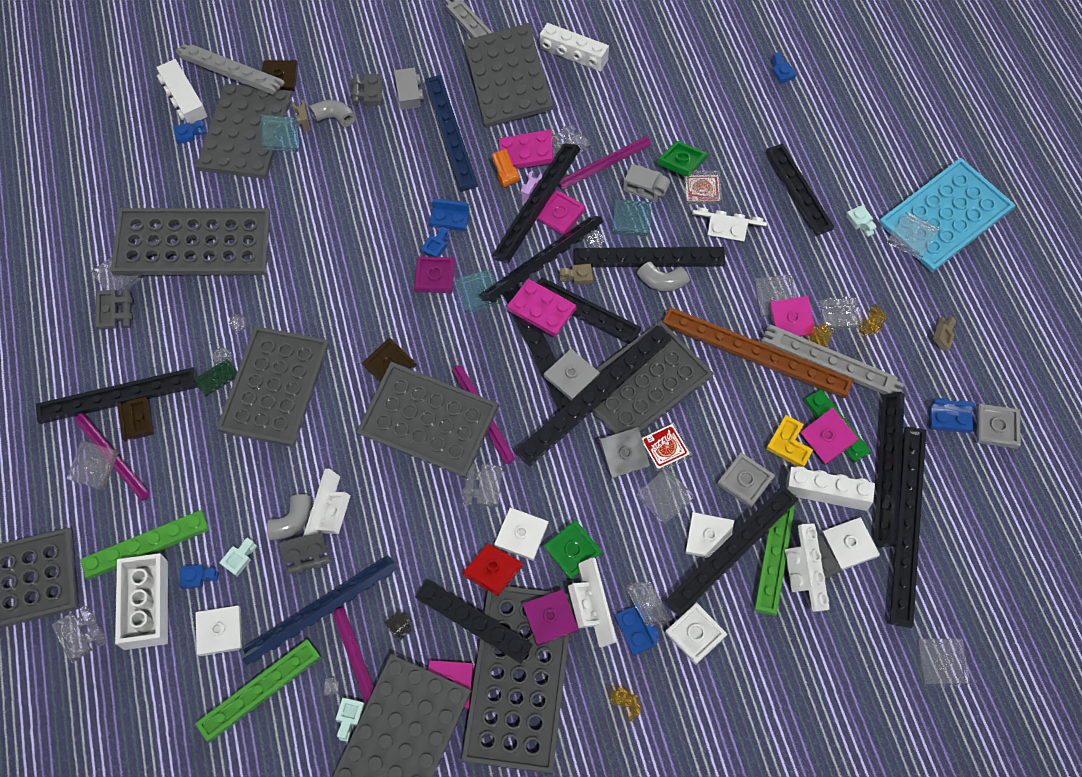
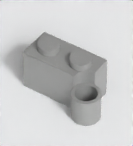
M415 67L394 70L400 109L421 107L420 100L424 99L422 89L418 90V85L421 84L420 74L415 72Z
M632 164L624 179L623 191L657 202L660 196L665 195L670 185V180L659 171H653L643 166Z

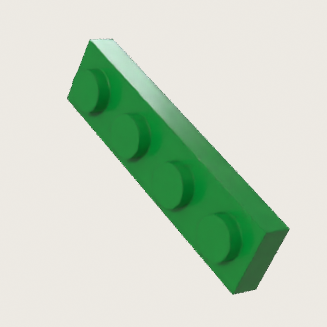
M822 389L805 398L804 403L817 419L831 408H834L858 437L859 441L844 451L853 464L871 453L868 446Z

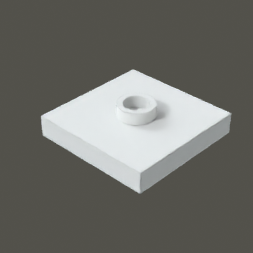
M509 508L494 546L534 561L549 521Z
M693 512L685 554L709 558L732 535L734 520Z
M861 517L829 528L821 533L830 552L842 570L872 560L880 555Z
M697 602L665 631V634L695 665L727 636V633Z
M239 605L196 612L198 656L236 651L242 648L241 607Z

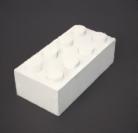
M161 554L117 559L115 644L123 650L168 644V561Z

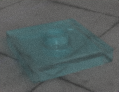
M261 115L262 149L298 152L297 118Z
M615 199L612 234L649 236L652 202Z
M491 269L455 279L465 313L502 303L501 298L495 302L482 301L479 295L496 283Z

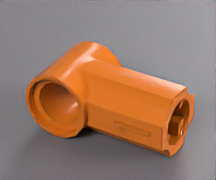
M506 149L491 154L498 172L497 178L502 188L520 181L518 171L512 165Z

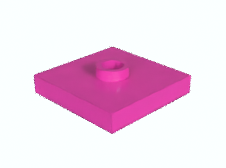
M556 190L536 220L564 235L585 212L586 206Z
M808 296L771 301L769 303L774 326L800 337L816 333Z
M831 408L800 432L826 465L859 441L858 437L834 408Z
M429 660V672L471 690L473 663ZM469 697V699H468V701H467L466 706H465L464 709H468V710H469V707H470V697Z

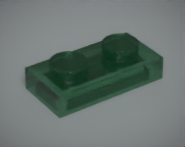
M226 359L194 378V383L206 397L234 380L237 371L229 360Z

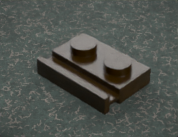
M147 397L126 401L127 403L124 404L118 403L122 439L125 442L132 438L138 439L154 435L150 405Z

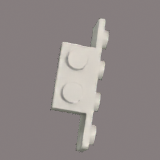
M701 207L693 210V215L711 218L708 236L744 242L748 224L761 227L767 226V222H763L764 218L752 217L751 220L745 219V215L734 214L733 217L727 216V212L716 210L715 213H710L708 209Z
M331 469L324 470L303 536L317 532L339 534L351 495L346 492H336L340 476Z
M815 524L798 525L801 547L785 549L792 592L809 590L812 611L829 610V598L826 591Z
M590 558L578 565L583 583H573L568 586L578 628L594 627L598 644L601 648L616 643L617 639L595 558Z

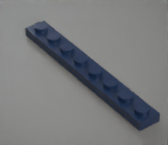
M442 76L425 78V85L459 189L464 191L478 187L477 180Z
M388 555L239 649L242 660L247 666L258 661L262 655L270 650L277 649L287 639L296 637L304 628L316 624L320 618L335 612V609L343 603L352 601L359 593L372 588L379 580L391 576L393 571L397 570L395 563Z

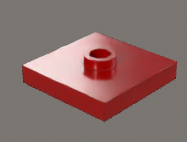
M487 544L463 571V576L499 596L521 570L523 563L496 547Z

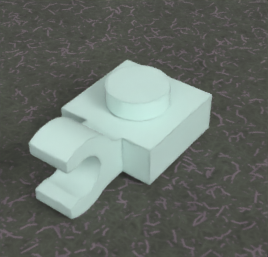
M863 205L846 213V218L855 229L861 227L867 237L874 234L873 230L876 229V225L872 222L873 217Z
M246 538L239 549L233 546L219 563L238 577L251 561L247 555L251 554L257 545L249 538Z
M342 698L336 721L341 723L337 734L339 740L349 741L352 725L357 726L365 707L363 702Z

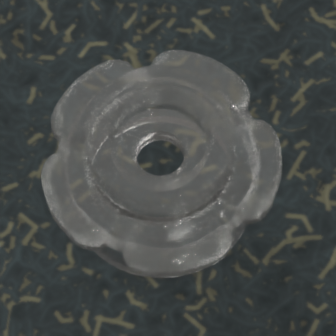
M593 230L586 236L587 245L590 248L601 247L604 242L603 235L599 231Z
M235 313L229 319L230 328L236 332L244 330L246 327L245 317Z
M218 348L213 354V361L216 362L217 366L228 365L232 361V353L225 348Z
M334 676L332 678H325L324 696L333 698V694H338L339 681L335 680Z

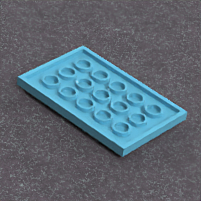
M959 158L882 217L879 224L933 273L1012 211L1016 205L967 162Z

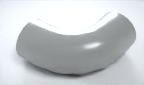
M324 100L309 106L310 113L315 122L326 118H336L341 126L348 127L356 120V115L345 103L336 100Z
M647 262L637 271V275L645 284L658 291H674L690 282L687 272L682 267H678L668 273H663L652 262Z
M304 494L291 496L289 513L283 518L268 520L269 540H281L292 537L303 529L310 515V496Z

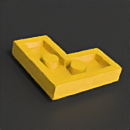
M785 415L766 449L801 467L805 466L813 452V449L796 441L804 424Z

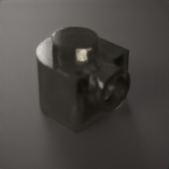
M397 611L384 622L385 626L398 641L402 640L412 631L409 625L412 621L405 612L400 614Z

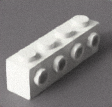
M547 23L540 33V49L598 71H602L608 61L609 45L550 23Z
M176 59L156 67L159 72L157 78L161 85L165 84L163 88L167 96H172L170 100L174 108H179L177 112L181 120L185 119L187 123L193 124L195 121L208 117L201 101Z
M796 466L790 468L786 479V488L791 493L797 495L796 497L868 511L873 503L875 483L862 478L851 479L842 474L831 475L825 471H811L804 467Z

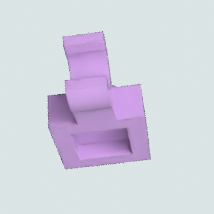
M534 171L529 172V180L521 189L523 203H526L542 178V174L538 178H533Z

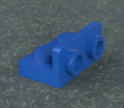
M445 199L432 200L433 210L429 222L430 227H444L449 230L466 232L470 216L468 203Z
M945 398L935 399L929 407L930 429L971 433L973 431L972 411L975 409V403H970L966 400L949 401Z
M640 602L635 603L634 607L614 616L632 656L657 646L658 631L655 626L651 627L648 621L650 618L645 606L641 607Z

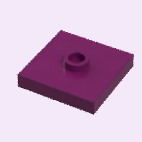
M418 256L414 291L452 293L455 258Z
M563 589L522 604L537 646L579 631Z

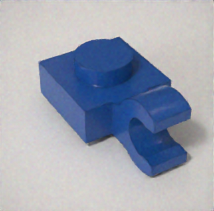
M780 52L772 54L774 57L771 60V64L774 66L772 73L779 84L795 79V71L789 62L783 63Z
M202 120L195 121L193 125L188 122L173 127L178 145L195 140V135L206 133Z
M441 227L436 237L430 235L421 248L422 253L430 257H440L447 247L446 241L450 237L447 234L449 230Z
M203 565L181 566L179 587L181 589L203 588V581H217L219 572H215V568L204 569Z

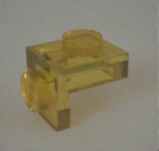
M876 304L872 305L868 312L870 319L863 322L859 330L863 337L869 334H876L887 319L884 311Z
M814 324L809 341L827 348L833 330H830V326L826 324Z
M617 688L616 691L612 690L609 703L631 708L629 721L633 722L634 716L639 717L641 703H637L638 696L629 694V690Z

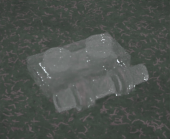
M573 124L568 127L565 126L559 133L553 134L554 157L564 143L578 145L581 149L577 154L579 155L590 147V142L580 132L572 134L575 131ZM563 138L567 139L562 143L559 142Z
M848 296L843 297V299H833V297L826 298V300H819V308L826 307L820 313L823 330L862 328L864 323L861 308L852 307L858 305V298H850Z
M472 464L465 478L466 485L462 492L464 497L463 504L471 505L472 498L476 497L478 506L498 507L503 467L482 464L481 472L476 471V465ZM480 480L479 489L473 488L474 481Z
M87 606L79 609L82 615L76 619L70 613L51 625L69 661L72 663L92 651L89 645L90 642L95 640L97 646H102L106 643L102 628L97 626L95 622L96 617ZM87 625L90 632L84 635L81 627Z

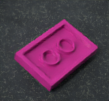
M550 129L499 138V151L507 150L511 163L516 169L551 163L554 159L552 131Z
M527 279L507 305V310L556 337L575 312L576 305L536 282Z

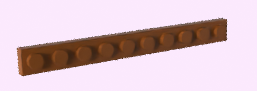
M672 307L669 308L663 320V323L671 330L845 399L854 380Z

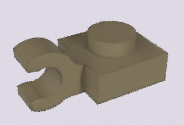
M301 100V106H296L295 102H292L293 111L299 114L296 115L298 125H302L304 132L310 131L305 101Z
M591 264L572 265V270L568 268L560 269V282L573 280L574 285L593 284Z
M952 315L948 321L941 317L934 333L933 340L942 351L950 350L955 335L952 329L956 324V319Z

